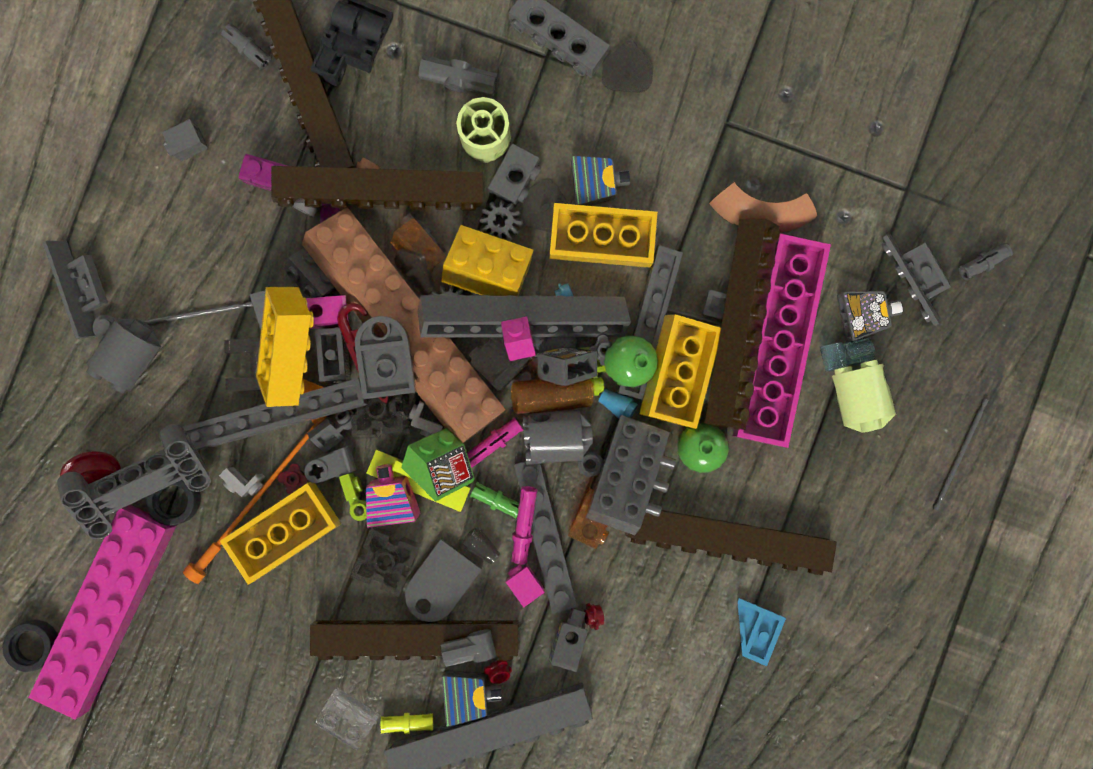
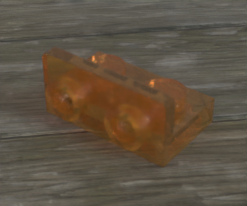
M414 218L393 233L391 244L423 281L431 276L434 267L446 257L444 252Z

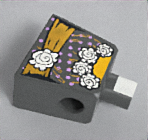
M884 291L844 292L837 295L846 342L858 340L890 328L892 326L890 317L902 315L903 312L900 300L887 302Z
M559 347L537 353L534 356L533 364L535 368H538L539 379L567 386L597 376V351Z

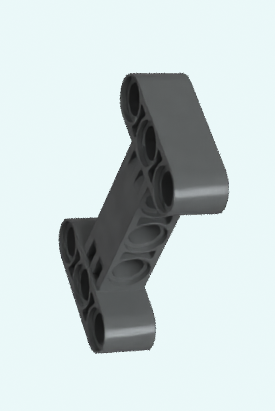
M177 424L164 427L160 432L163 450L91 484H88L83 476L77 472H67L58 478L57 485L62 505L90 538L102 539L112 532L109 514L180 480H183L188 489L194 492L208 488L211 479L205 462L183 427Z

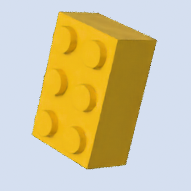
M460 225L443 264L441 282L479 295L519 296L534 250Z

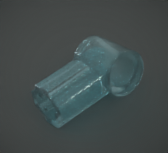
M870 338L844 344L839 342L820 347L825 372L848 367L849 364L875 359V348Z

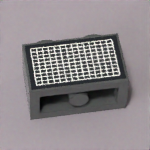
M340 328L315 330L319 382L350 381L349 350Z

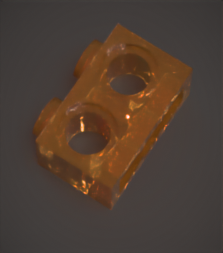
M589 487L568 531V536L596 549L598 544H604L609 531L606 530L607 525L585 518L594 489ZM587 524H593L597 528L596 534L592 537H586L582 533L583 527Z

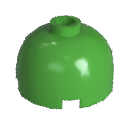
M627 335L617 338L612 346L607 349L604 364L606 373L618 385L636 387L646 384L652 379L657 370L658 358L656 350L650 342L642 337Z
M702 422L698 423L697 429L687 427L680 434L677 451L679 458L687 468L699 473H708L720 468L726 461L729 445L724 432L720 428Z

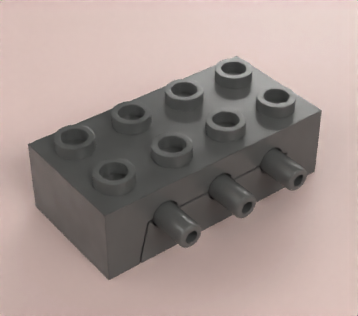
M623 415L620 416L615 425L585 518L635 535L641 528L645 512L657 517L660 515L662 507L650 503L649 499L652 489L666 493L669 487L668 482L656 479L660 465L673 469L676 464V459L663 455L670 432Z

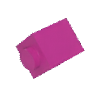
M527 316L501 322L504 344L510 361L536 356Z
M518 564L507 573L509 577L506 578V584L523 607L545 593V588L528 564L523 567Z

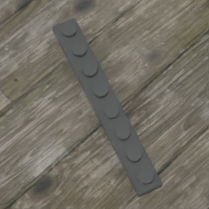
M360 378L306 392L300 395L299 405L267 407L266 404L187 425L183 429L197 451L368 404L367 399L362 398Z

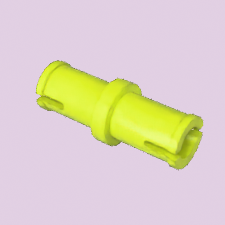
M404 713V716H381V734L390 732L410 734V731H433V713L422 715Z

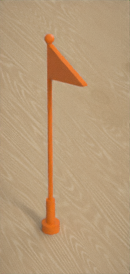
M303 379L304 393L325 388ZM327 416L311 420L314 425L308 432L322 423ZM307 433L220 539L211 544L196 564L189 563L186 566L183 574L190 581L199 584L206 576L203 570L221 550L220 541L230 535L277 478L279 473L282 472L309 439Z

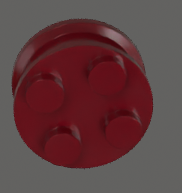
M84 450L81 454L72 457L63 465L60 476L67 472H77L83 476L88 484H91L120 470L121 466L119 461L108 453Z

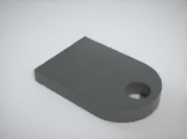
M386 316L373 317L365 321L358 329L355 337L362 398L369 399L417 392L410 341L405 327L399 321ZM378 322H383L388 329L387 334L382 338L377 337L373 331L375 324Z
M441 538L407 585L405 600L408 609L415 617L423 621L434 622L445 618L456 606L482 568ZM427 599L431 604V609L428 612L418 610V600Z

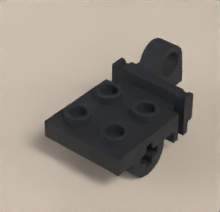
M363 0L338 1L332 12L331 26L325 31L326 37L323 36L322 45L311 66V71L322 75L325 82L337 87L344 77L346 64L370 73L372 70V59H375L393 20V12Z

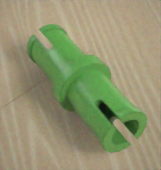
M476 482L470 497L490 505L492 510L498 509L515 519L517 518L519 502L502 495L503 492L500 490L496 492Z

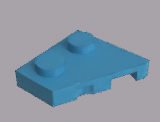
M738 598L742 656L767 666L786 617Z

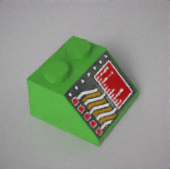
M447 428L408 445L401 468L435 502L474 481V475L464 444Z

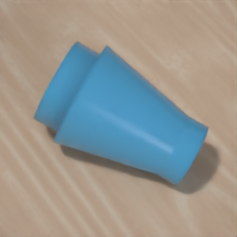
M608 389L603 391L598 400L618 419L621 415L631 418L638 406L637 403L633 402V398L609 391Z

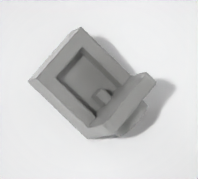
M420 401L418 405L414 404L409 416V419H412L411 426L421 429L420 434L426 437L445 429L441 424L422 418L427 405L425 402Z
M234 467L226 468L219 475L224 480L223 485L230 492H236L241 497L248 496L249 494L251 496L255 495L262 488L263 484L261 482L265 478L263 474H257L248 481Z

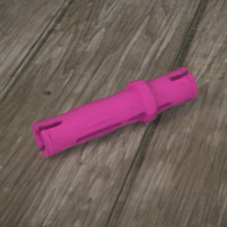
M515 417L497 431L495 429L491 431L489 437L467 452L468 459H470L484 448H487L469 461L471 468L498 448L507 446L506 442L523 431V427ZM508 432L506 435H504L503 437H501V438H500L498 441H496L494 444L490 445L493 441H495L496 439H498V438H499L500 436H502L504 433Z
M530 486L521 487L515 532L512 534L514 546L511 562L520 565L527 563L529 545L533 540L531 529L538 490Z

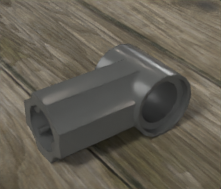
M490 629L476 631L469 634L468 637L441 643L442 658L446 667L472 660L474 662H483L497 656Z

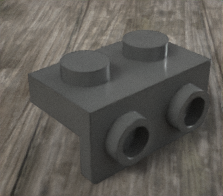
M305 248L288 257L284 268L286 275L291 281L298 284L306 298L326 297L336 290Z

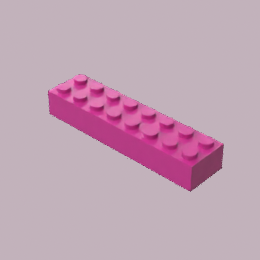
M780 234L775 251V266L772 269L770 281L771 290L768 294L766 305L767 315L762 329L763 339L758 353V368L755 371L753 382L754 392L749 406L750 416L746 424V430L733 429V437L779 447H789L831 244Z
M133 505L117 510L111 523L112 532L104 538L28 697L74 720L89 712L176 528L175 525H163L156 522L149 513Z

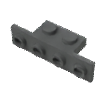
M887 234L883 237L885 242L882 243L885 252L889 257L893 255L898 264L895 265V269L902 279L906 277L911 285L907 287L914 300L919 299L923 308L920 311L926 322L932 321L934 326L938 325L941 320L929 299L950 288V282L926 242L902 255L891 234Z
M44 241L43 246L75 338L97 337L93 332L94 318L91 311L103 306L108 301L92 255H82L73 260L67 241Z

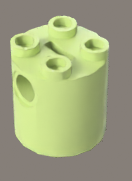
M485 97L475 98L464 104L458 113L456 123L458 134L466 153L483 163H489L498 159L506 152L511 141L507 112L500 103Z
M877 360L861 363V369L854 371L852 366L834 370L835 375L831 376L836 388L843 425L862 433L883 428L896 415L890 388L884 376V365H878Z

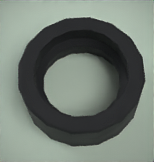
M183 480L170 485L181 487L188 497V505L179 515H168L162 510L160 494L164 489L146 497L148 512L156 522L163 525H178L190 520L197 513L200 506V493L188 489Z
M26 621L12 628L5 636L2 645L3 656L7 663L15 670L22 672L36 671L44 666L58 634L54 627L45 621ZM26 631H35L44 642L42 657L34 661L26 659L19 650V638Z

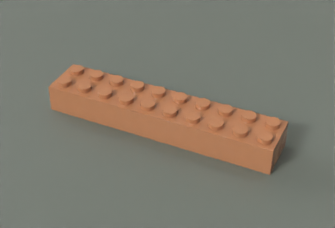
M348 207L305 232L302 246L340 295H346L347 304H360L367 311V316H363L361 312L353 310L362 323L373 317L386 316L399 321L405 327L410 341L417 393L444 428H447L464 443L506 410L449 337H420L418 320L420 299ZM378 322L375 324L373 331L377 337L382 338L387 334L388 329L383 322Z

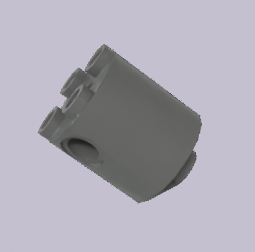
M114 319L100 340L94 355L86 361V365L89 367L86 372L98 380L104 378L111 382L110 386L120 393H125L127 389L133 390L135 388L137 379L147 370L162 346L153 328L138 319Z
M580 409L523 414L527 465L584 460V455L591 444H593L591 424L580 413Z

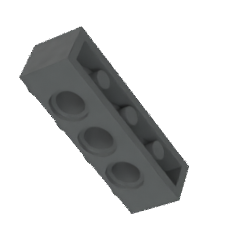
M517 0L509 11L510 24L516 31L520 33L525 32L530 35L536 45L542 48L546 46L552 51L555 58L562 62L565 60L573 65V69L581 76L587 75L592 78L609 54V44L545 0ZM539 17L543 19V23L535 25L531 20ZM554 32H561L564 34V37L554 39L551 35ZM581 46L585 51L581 54H576L572 51V48Z

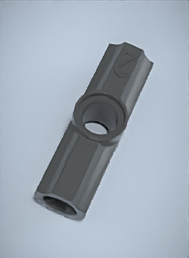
M425 55L421 59L418 75L419 79L443 84L452 91L464 93L467 90L493 97L498 78L497 73L473 68L465 61L452 59L449 62Z

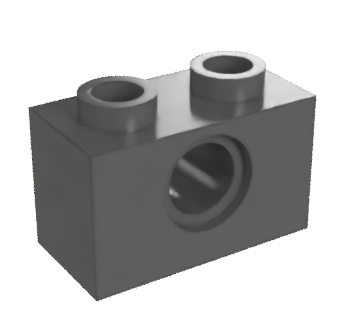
M512 143L488 187L489 194L504 200L508 204L513 203L515 208L519 202L523 203L529 193V189H527L531 180L535 181L542 167L539 166V157ZM513 172H520L524 176L520 182H512L509 177Z

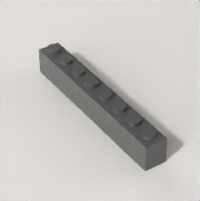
M421 295L418 306L421 338L503 337L501 322L526 316L529 321L532 337H598L600 335L623 337L631 322L625 297Z
M582 682L490 711L487 716L453 726L446 727L445 725L433 729V731H426L388 743L384 753L389 769H441V766L448 764L457 766L464 763L465 759L473 756L475 758H483L495 749L500 748L501 751L508 750L514 747L515 743L521 741L530 743L538 740L540 735L546 733L556 735L563 732L565 727L572 725L574 727L584 726L589 723L588 720L593 719L592 711Z

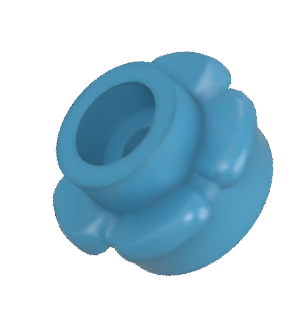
M568 283L564 285L558 284L559 289L555 290L556 296H573Z

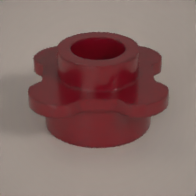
M298 464L290 465L286 472H281L278 475V481L285 485L288 494H292L309 481L300 470ZM291 477H295L294 482L291 481Z
M587 603L586 610H584L586 613L584 617L585 623L591 629L598 630L599 626L604 625L602 607Z
M507 660L494 661L484 668V673L489 675L488 679L493 684L507 681L512 672V668L508 666Z

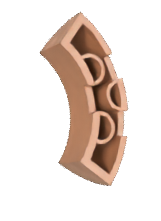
M735 182L709 203L720 216L732 224L739 225V219H767L780 226L779 232L798 229L814 220L817 216L816 208L807 193L788 202L770 203L749 196Z

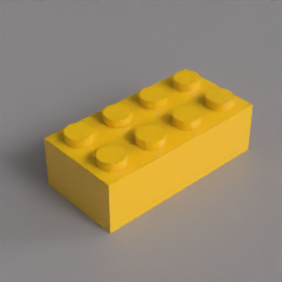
M554 203L550 259L650 268L654 261L658 212Z
M266 287L256 378L267 407L299 405L300 395L304 394L302 376L303 373L307 372L305 354L306 351L310 350V336L308 332L309 328L313 327L314 317L312 311L308 310L307 300L302 296L299 287Z
M676 314L665 315L656 348L658 358L657 370L652 379L647 382L640 415L697 429L718 349L720 327Z
M310 482L220 542L249 585L342 523L316 483Z

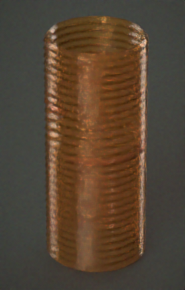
M590 378L567 386L541 379L514 381L511 386L513 410L518 415L521 413L546 412L547 410L558 411L583 407L590 408L594 401L592 380Z

